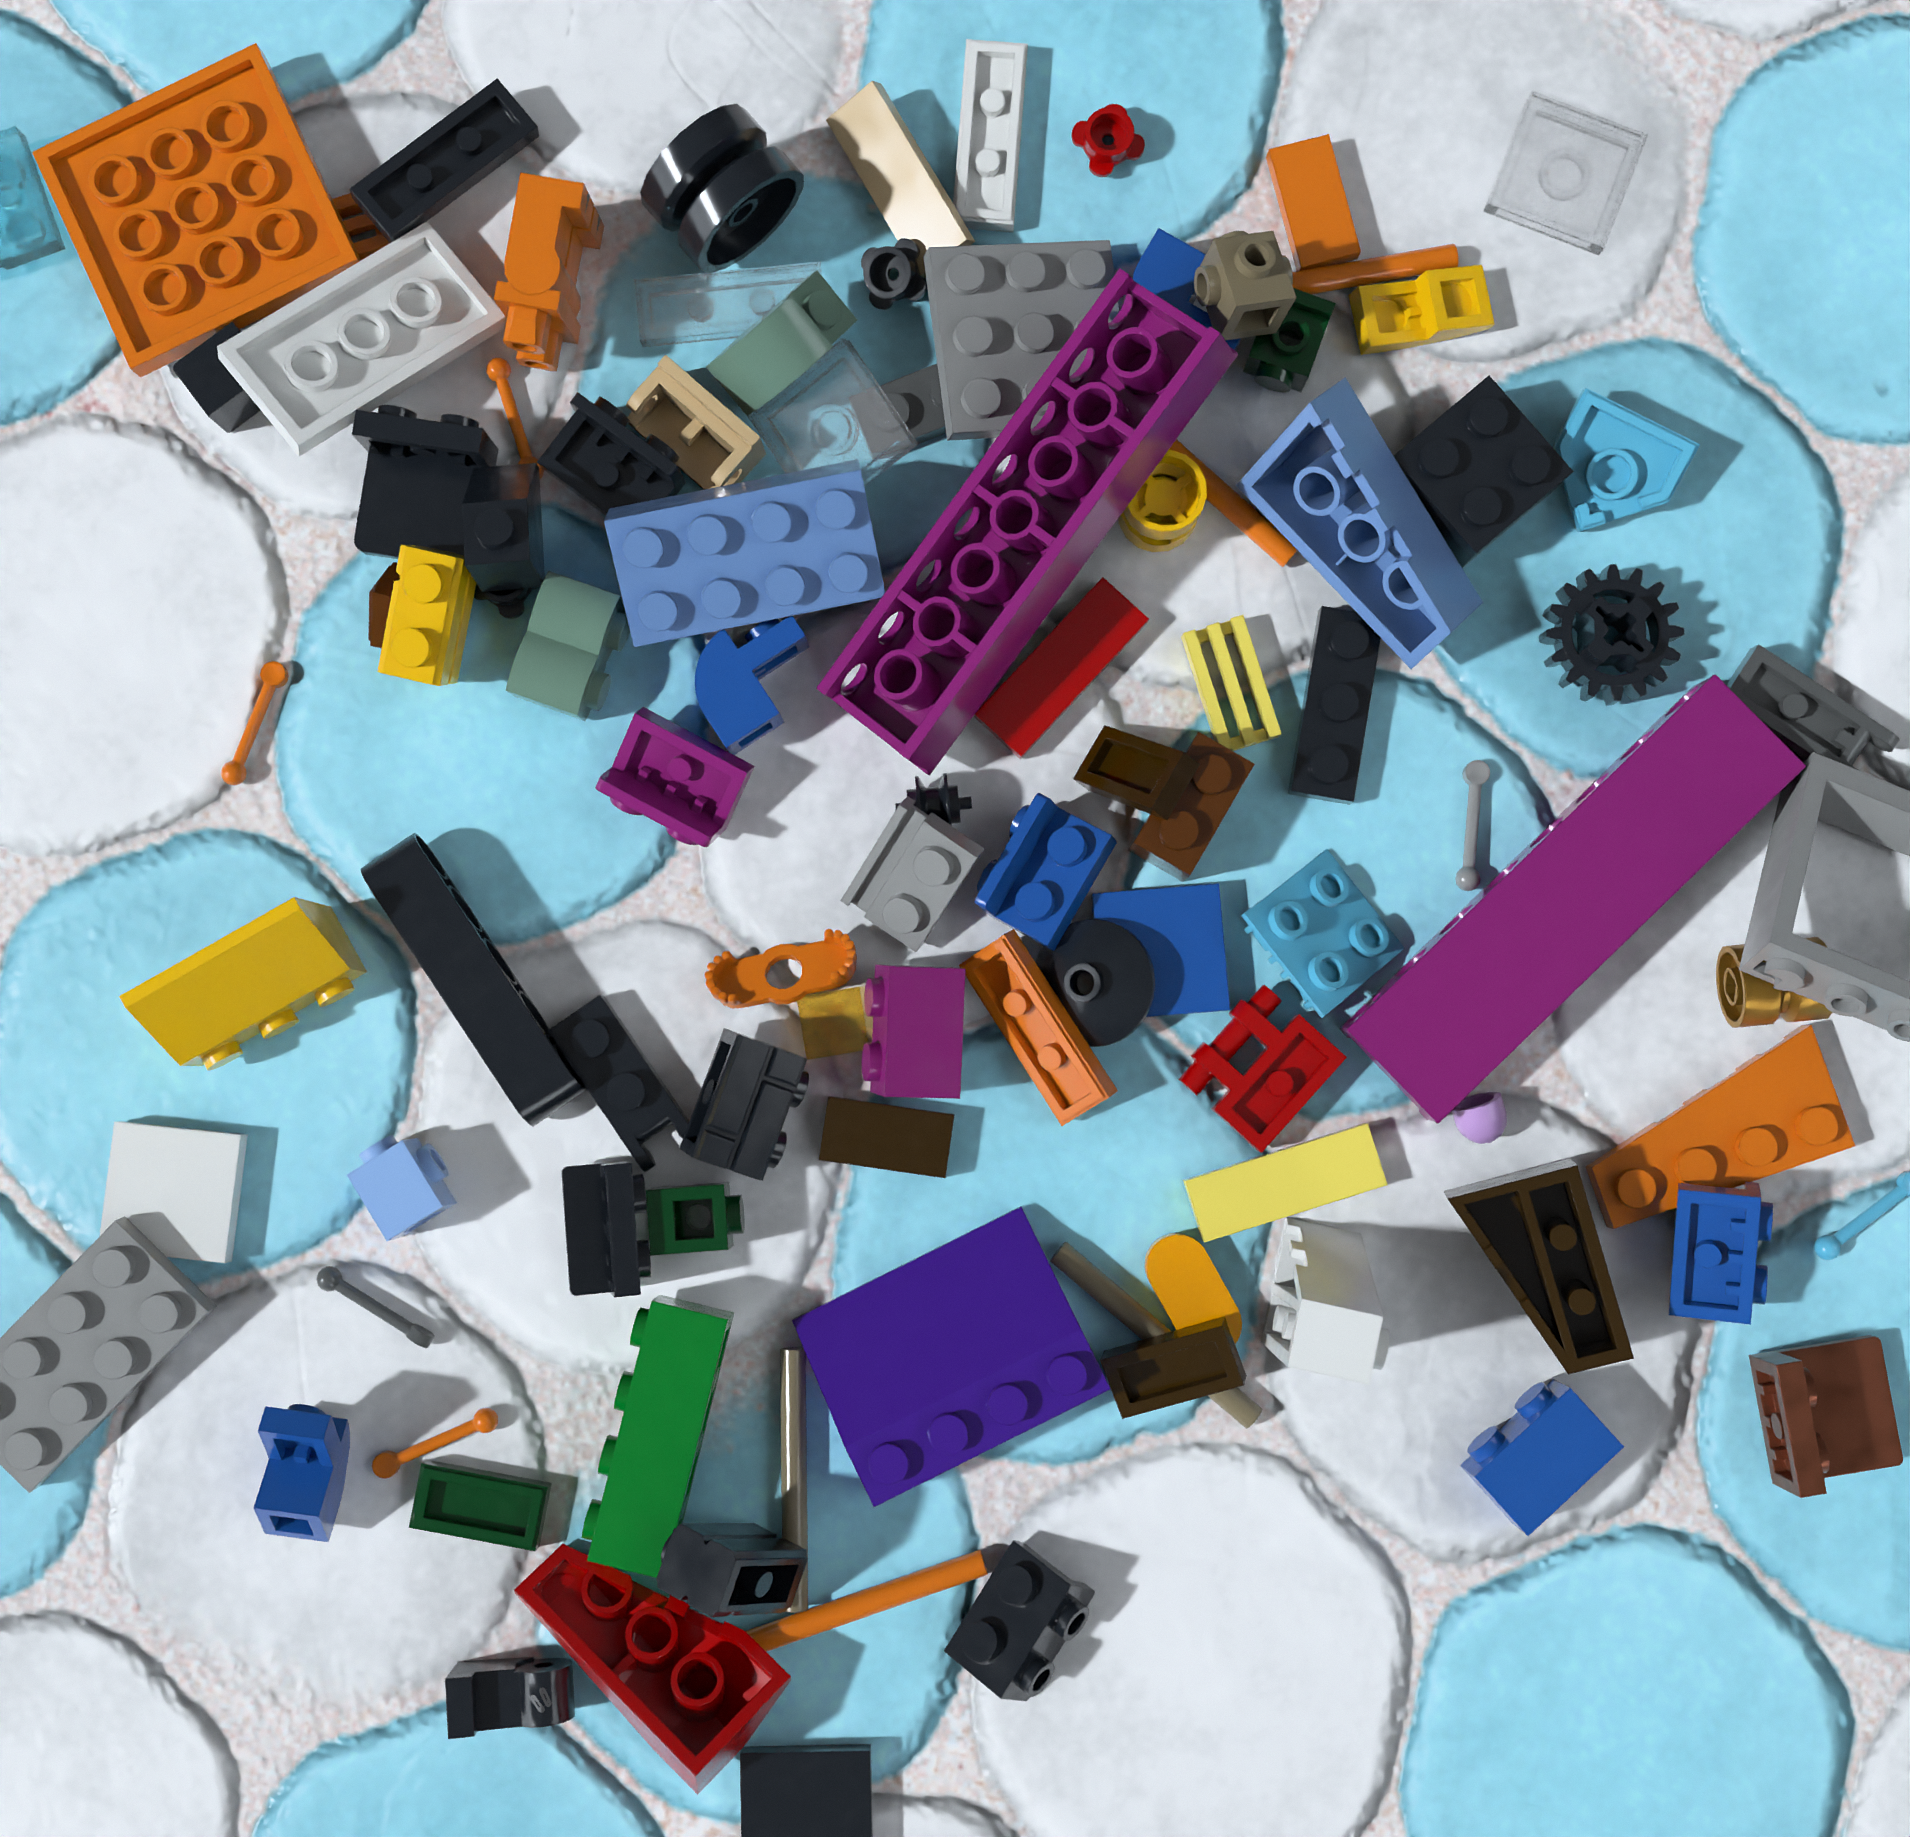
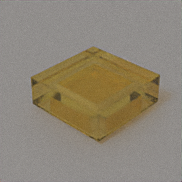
M860 987L807 995L797 1001L807 1060L863 1051L864 1044L869 1042Z

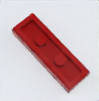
M1102 577L975 713L974 718L1021 760L1146 626L1149 618Z

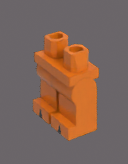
M520 172L504 261L505 275L508 282L497 280L494 301L507 318L503 342L508 348L517 351L516 360L518 363L525 367L554 372L558 368L562 342L578 344L581 325L577 320V316L581 309V297L576 288L582 251L583 247L600 250L604 224L584 183Z

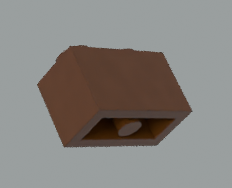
M1200 732L1197 733L1185 752L1200 765L1169 819L1164 820L1149 814L1128 850L1182 882L1192 874L1255 765Z

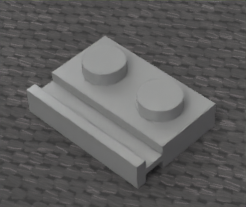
M907 796L899 804L840 901L847 906L853 903L866 912L864 916L866 919L914 952H917L926 941L985 848L932 812L930 815H927L914 806L916 801Z

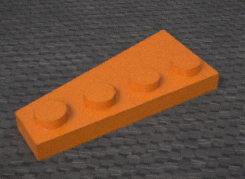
M1801 1025L1783 1037L1784 1040L1763 1054L1755 1055L1737 1067L1734 1073L1708 1090L1703 1089L1682 1103L1683 1106L1657 1123H1651L1587 1165L1585 1168L1606 1227L1615 1229L1676 1208L1678 1183L1735 1188L1744 1185L1745 1182H1753L1855 1147L1812 1025Z

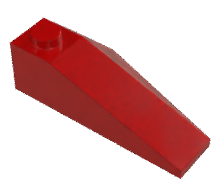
M562 1544L514 1589L515 1594L653 1750L698 1795L746 1745L791 1681V1676L746 1631L726 1621L722 1624L691 1609L688 1603L678 1600L671 1595L668 1598L633 1581L630 1575L613 1567L587 1561L588 1555Z

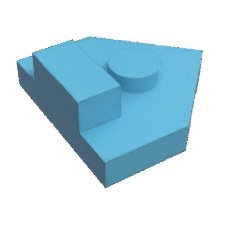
M1583 389L1552 446L1574 471L1562 483L1577 532L1669 503L1700 444L1592 390Z

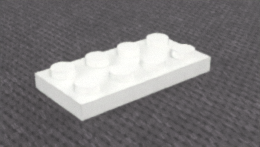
M427 221L218 345V359L300 457L354 423L356 410L372 412L378 406L388 402L503 330L506 317Z

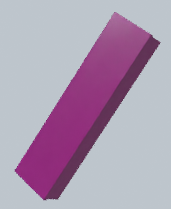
M1119 268L816 689L836 702L837 705L893 747L904 758L930 776L1233 363L1238 353L1229 347L1220 332L1211 326L1209 329L1136 283L1130 274ZM1126 295L1121 310L1116 315V317L1108 323V319L1113 307L1120 298ZM1087 349L1082 364L1069 377L1070 369L1075 359L1082 351ZM1049 402L1043 418L1031 429L1036 413L1044 404ZM1011 455L1003 473L992 482L993 475L999 464L1007 456ZM973 508L966 524L960 531L954 534L960 518L965 512ZM935 560L930 574L921 584L916 586L918 577L923 569ZM898 612L890 629L878 638L880 630L887 619ZM860 664V668L853 680L841 689L847 674Z
M1716 674L1712 675L1710 678L1691 687L1363 1004L1339 1030L1347 1038H1351L1420 1109L1419 1112L1426 1120L1434 1121L1436 1124L1440 1123L1793 780L1806 765Z

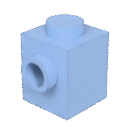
M391 1135L378 1141L359 1154L364 1164L347 1174V1177L386 1241L407 1235L457 1203L443 1180L449 1175L444 1161L431 1144L427 1143L422 1146L418 1138L397 1142L395 1137Z

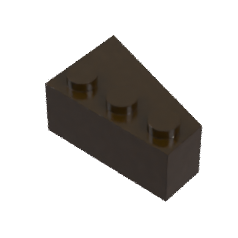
M1568 1158L1444 1191L1450 1204L1568 1375L1634 1359L1577 1164Z

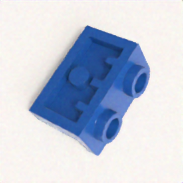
M1037 793L1031 804L1023 806L1014 817L1009 830L1010 840L999 859L992 860L983 870L977 884L978 895L975 898V904L992 918L1054 951L1117 841L1111 834L1059 808L1049 797Z
M1745 1182L1744 1189L1678 1183L1669 1315L1751 1325L1752 1305H1765L1768 1267L1766 1265H1757L1756 1257L1758 1241L1770 1242L1773 1203L1761 1202L1762 1197L1759 1183Z

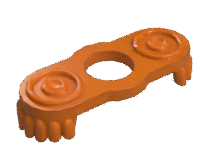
M827 929L824 932V941L800 946L779 944L767 949L763 954L736 959L729 951H724L722 957L715 956L714 963L708 964L707 968L709 971L705 972L706 986L715 999L732 1009L746 1008L769 1002L791 1004L802 999L807 994L835 989L845 985L856 971V948L848 934H843L840 930L833 932L831 929ZM791 959L797 961L802 966V975L799 981L789 988L778 989L772 987L767 981L768 971L778 961Z

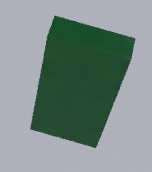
M426 1459L421 1463L409 1528L536 1551L540 1547L552 1483Z

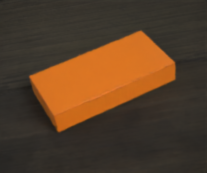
M1329 134L1269 149L1266 160L1296 271L1357 260L1361 249Z

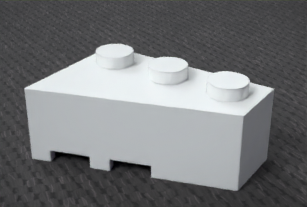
M1286 1217L1261 1343L1287 1367L1370 1385L1373 1369L1381 1370L1384 1366L1389 1347V1330L1381 1328L1384 1316L1362 1235L1353 1231Z

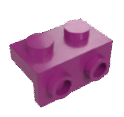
M642 707L635 712L612 767L599 777L595 788L609 796L611 803L621 811L632 815H644L665 826L667 833L674 839L688 845L708 847L726 830L755 766L651 710Z

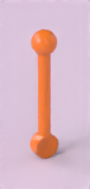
M493 358L488 362L486 372L488 377L497 384L521 459L518 464L537 463L538 459L532 456L508 381V377L511 374L510 365L503 358ZM539 466V476L541 479L544 470Z
M271 661L262 667L260 676L264 684L232 761L226 763L221 769L222 779L229 785H239L246 779L247 771L244 765L276 688H281L288 681L287 669L278 662Z
M481 1408L475 1413L472 1420L398 1453L389 1450L383 1451L372 1462L373 1472L379 1478H390L398 1472L402 1464L477 1431L490 1433L498 1425V1415L491 1408Z

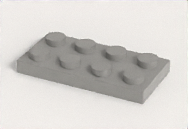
M125 1216L115 1220L0 1338V1465L29 1493L38 1488L217 1307Z

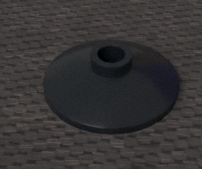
M1080 920L1068 926L1054 951L1045 946L1041 948L1035 962L1090 1047L1107 1046L1119 1042L1132 1034L1145 1020L1154 998L1155 973L1146 948L1129 930L1106 920ZM1083 971H1088L1094 978V987L1087 995L1082 994L1077 987V978Z

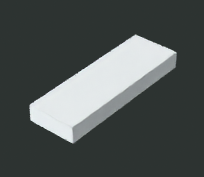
M966 39L953 204L968 229L1000 232L1014 231L1028 44Z

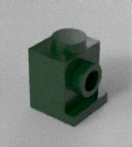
M1295 288L1293 289L1296 299L1276 333L1255 337L1243 370L1245 373L1254 375L1255 382L1260 386L1275 392L1285 393L1289 392L1290 389L1302 392L1336 304ZM1278 333L1300 340V343L1294 346L1285 345L1280 340Z
M729 1182L661 1186L646 1190L650 1256L729 1250L734 1246L733 1234L744 1233L742 1195H730ZM695 1204L706 1206L711 1213L710 1223L705 1228H697L689 1220V1210Z

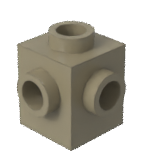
M1233 231L1219 238H1214L1194 276L1196 298L1201 306H1206L1212 327L1220 332L1225 340L1276 333L1296 299L1292 286V267L1289 259L1281 254L1274 231L1250 234L1245 231Z

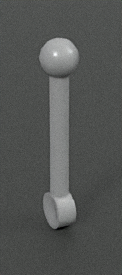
M1474 760L1467 764L1462 773L1464 781L1469 785L1463 866L1456 873L1455 880L1457 886L1465 891L1476 889L1481 880L1479 872L1475 869L1482 784L1490 777L1489 766L1481 760Z

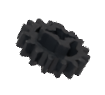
M1610 564L1603 569L1599 580L1591 569H1587L1576 577L1577 587L1566 583L1555 593L1562 605L1551 604L1543 612L1542 616L1547 621L1555 624L1554 628L1548 629L1539 635L1540 643L1554 645L1555 653L1549 656L1544 661L1546 667L1561 665L1566 672L1561 676L1558 683L1561 688L1575 681L1582 684L1580 690V700L1582 701L1590 700L1599 690L1602 691L1606 706L1614 705L1621 701L1623 690L1630 700L1634 701L1647 694L1646 684L1656 687L1668 678L1660 665L1670 666L1680 659L1681 654L1668 646L1669 642L1684 635V628L1669 625L1668 617L1674 614L1679 609L1677 602L1661 605L1657 598L1665 586L1663 583L1658 582L1648 589L1641 586L1643 574L1641 569H1634L1624 580L1620 579L1616 564ZM1602 596H1614L1627 602L1625 604H1609ZM1646 623L1649 629L1650 641L1646 639ZM1610 625L1618 631L1613 640L1615 644L1612 646L1603 638L1607 634L1608 626ZM1572 628L1577 632V651L1572 639ZM1598 666H1613L1620 673L1626 671L1628 674L1608 675L1595 669Z

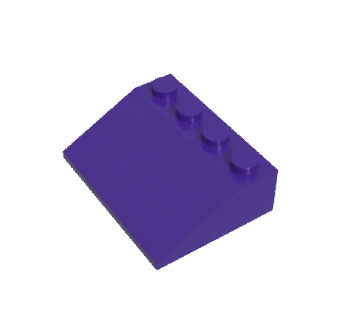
M1021 1206L792 1320L844 1447L873 1507L1111 1389Z

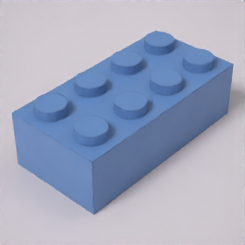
M858 459L610 508L604 519L634 647L882 598L885 593Z

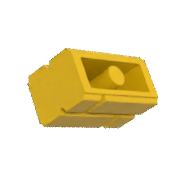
M401 545L396 572L400 575V580L394 581L377 672L436 686L457 683L476 582L465 567L464 555L421 545Z

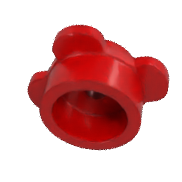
M1109 104L1095 111L1087 121L1077 122L1072 129L1071 138L1073 144L1083 148L1090 160V172L1098 177L1111 175L1114 166L1127 159L1137 160L1144 152L1145 142L1143 137L1134 133V125L1127 115L1126 109L1118 104ZM1111 136L1114 139L1113 144L1105 145L1102 142L1103 137Z

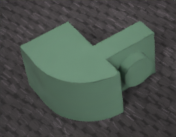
M816 270L768 314L744 331L706 368L742 411L749 416L815 364L833 347L832 344L857 319L818 270Z

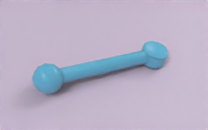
M1910 1171L1901 1173L1897 1178L1896 1188L1834 1235L1819 1237L1814 1244L1816 1255L1823 1260L1837 1258L1841 1251V1245L1903 1198L1910 1196Z

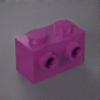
M875 964V978L867 979L864 993L865 1013L868 1017H873L872 1042H866L862 1052V1075L864 1081H871L870 1092L883 1097L960 1099L966 969Z

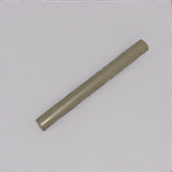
M1064 1242L1050 1259L1052 1264L1140 1339L1144 1340L1172 1332L1069 1243ZM1238 1387L1208 1395L1246 1429L1258 1419L1263 1410Z
M787 1347L780 1349L782 1538L806 1549L808 1558L806 1353L803 1347ZM808 1561L792 1606L786 1612L797 1613L808 1610Z

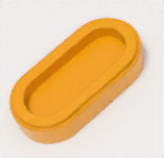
M1171 1233L1158 1238L1146 1253L1145 1273L1175 1329L1179 1330L1225 1317L1236 1344L1242 1330L1241 1314L1204 1247L1194 1238L1181 1233Z

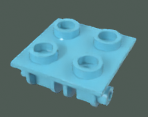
M1328 849L1320 853L1269 895L1241 915L1248 924L1244 931L1247 934L1251 932L1264 950L1270 951L1272 955L1267 959L1269 963L1273 964L1277 961L1284 970L1279 974L1280 977L1285 979L1289 976L1291 978L1290 983L1305 1001L1302 1004L1305 1009L1313 1007L1321 1018L1405 949Z

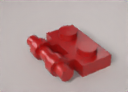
M1262 985L1248 1002L1241 999L1229 1012L1232 1020L1209 1045L1202 1042L1191 1055L1194 1062L1178 1079L1196 1096L1202 1092L1213 1078L1227 1089V1092L1211 1110L1260 1153L1267 1148L1347 1058L1300 1014H1296L1281 1031L1271 1024L1267 1018L1279 1006L1282 1000L1265 985ZM1253 1036L1266 1048L1241 1074L1228 1061Z

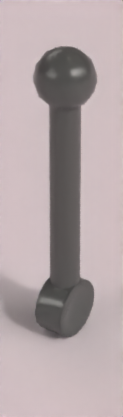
M326 1266L318 1272L316 1280L322 1290L327 1292L336 1290L406 1334V1337L413 1343L423 1348L430 1346L435 1337L431 1331L418 1324L411 1323L344 1281L341 1272L337 1268Z

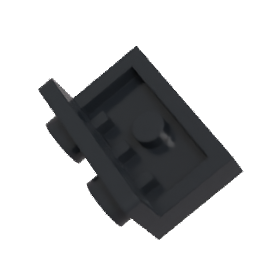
M578 392L570 401L575 413L537 461L544 471L605 516L610 508L675 496L686 483L679 467L676 465L680 457L672 448L652 434H649L643 441L625 427L630 420L616 406L600 396L593 404Z
M627 1161L565 1166L561 1170L569 1291L574 1296L610 1293L614 1298L641 1295L640 1279L651 1278L648 1239L637 1240L635 1214L646 1213V1189L643 1174L632 1175V1163Z
M1013 1540L944 1649V1652L1000 1699L1027 1701L1046 1687L1055 1669L1052 1662L1065 1641L1074 1638L1085 1625L1089 1616V1608L1087 1606L1093 1598L1095 1591L1083 1582L1071 1580L1024 1542Z

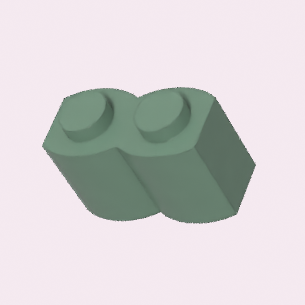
M548 571L535 600L527 632L522 639L512 664L506 691L517 698L586 721L591 709L599 711L606 700L611 684V675L604 673L606 662L612 650L620 652L623 649L630 633L622 597Z

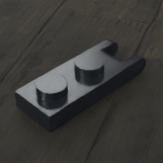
M599 995L549 1029L548 1032L637 1164L646 1173L656 1166V1162L651 1152L643 1143L671 1124L674 1125L678 1135L683 1139L689 1119L606 997Z

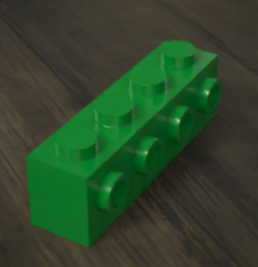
M661 1294L651 1301L649 1309L639 1308L630 1338V1346L640 1348L634 1373L623 1372L614 1402V1409L624 1412L618 1437L607 1436L598 1466V1474L608 1476L602 1501L591 1500L583 1525L582 1538L592 1540L587 1561L657 1578L662 1564L661 1553L664 1544L673 1533L674 1528H677L684 1520L734 1312Z

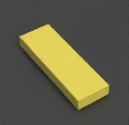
M1362 1123L1183 1180L1197 1227L1204 1243L1388 1185L1368 1123Z

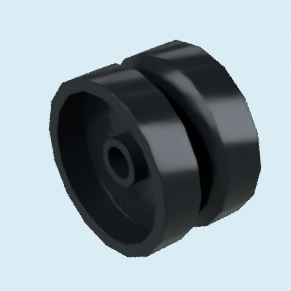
M738 104L720 106L702 115L681 131L660 153L646 174L640 191L642 205L663 228L672 232L678 231L679 247L700 270L707 273L728 268L744 259L764 243L794 208L804 187V175L783 151L775 146L766 148V132L748 111Z

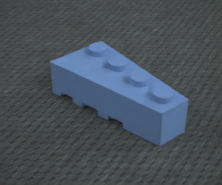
M1346 377L1312 400L1236 485L1410 669L1415 667L1483 603Z

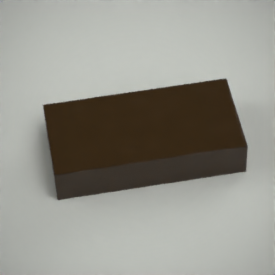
M1104 725L1073 780L1088 791L1168 820L1200 764L1183 751Z
M828 1096L819 1160L946 1178L955 1114Z
M1225 1317L1105 1350L1100 1359L1122 1419L1244 1386L1247 1376Z

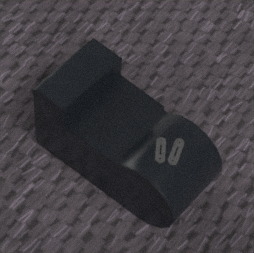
M534 1657L459 1661L445 1678L448 1739L474 1737L478 1731L553 1726L575 1717L572 1660L567 1658L534 1659Z

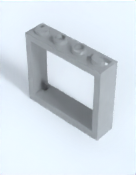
M1813 752L1803 762L1806 767L1780 792L1739 970L1774 984V989L1794 992L1825 1005L1828 1010L1835 1014L1853 1016L1887 1030L1896 1039L1910 1042V981L1792 933L1817 820L1819 819L1910 856V791Z

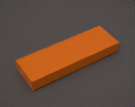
M1014 929L959 964L960 968L966 969V978L1061 1126L1108 1099L1118 1091Z

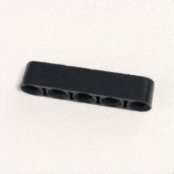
M413 833L360 869L368 887L512 1105L530 1126L534 1127L587 1091V1088L549 1034V1026L432 850L418 834Z

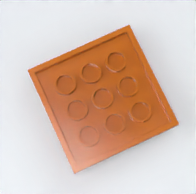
M257 43L32 152L130 369L139 377H143L186 356L229 323L233 322L239 329L244 328L281 309L361 261L270 64Z

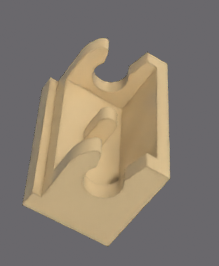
M665 354L657 363L658 366L628 400L626 407L632 411L628 416L630 420L628 424L645 439L649 434H652L672 448L680 457L676 465L703 490L740 483L766 455L761 437Z

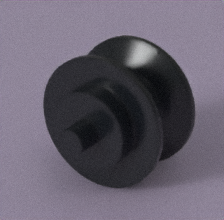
M943 773L938 787L925 788L919 776H915L916 789L907 790V796L916 801L914 803L915 807L927 815H930L932 812L951 826L953 823H961L960 810L972 809L971 796L959 797L958 786H948L947 773ZM895 803L896 809L898 808L900 803Z

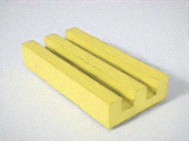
M1236 616L1224 623L1217 622L1207 625L1206 628L1198 631L1194 629L1183 633L1181 636L1183 646L1214 741L1232 751H1236L1278 738L1282 733L1244 616ZM1230 635L1233 637L1262 726L1261 729L1255 731L1224 637ZM1211 643L1240 733L1239 736L1232 738L1229 736L1201 650V644Z

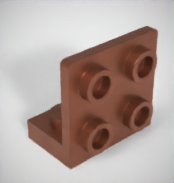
M1867 1335L1749 1355L1772 1484L1800 1498L1827 1494L1824 1478L1894 1467L1903 1463L1881 1340L1878 1337Z

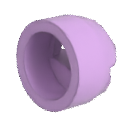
M1485 1092L1466 1097L1452 1110L1456 1127L1460 1133L1478 1144L1492 1143L1501 1137L1507 1126L1506 1109L1499 1092Z

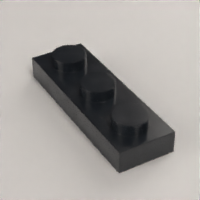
M497 78L349 189L352 199L388 242L391 243L427 222L539 137L538 126Z
M1321 606L1318 610L1288 794L1347 805L1354 802L1381 639L1355 611Z

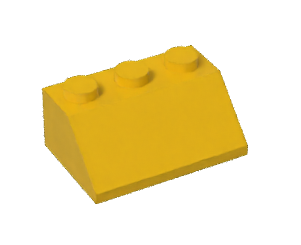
M293 897L119 997L125 1008L180 1066L205 1065L207 1071H211L226 1065L242 1055L243 1051L240 1044L261 1033L262 1037L267 1039L294 1026L299 1022L295 1013L317 1001L320 1007H324L344 998L355 989L351 981L365 974L367 970L331 906Z

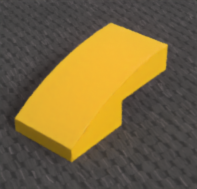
M1482 265L1426 270L1416 280L1358 286L1348 295L1361 355L1446 341L1488 330L1495 325Z

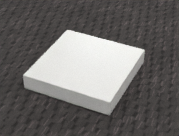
M125 1121L114 1122L100 1236L115 1220L125 1216L166 1257L218 1263L232 1262L248 1134Z

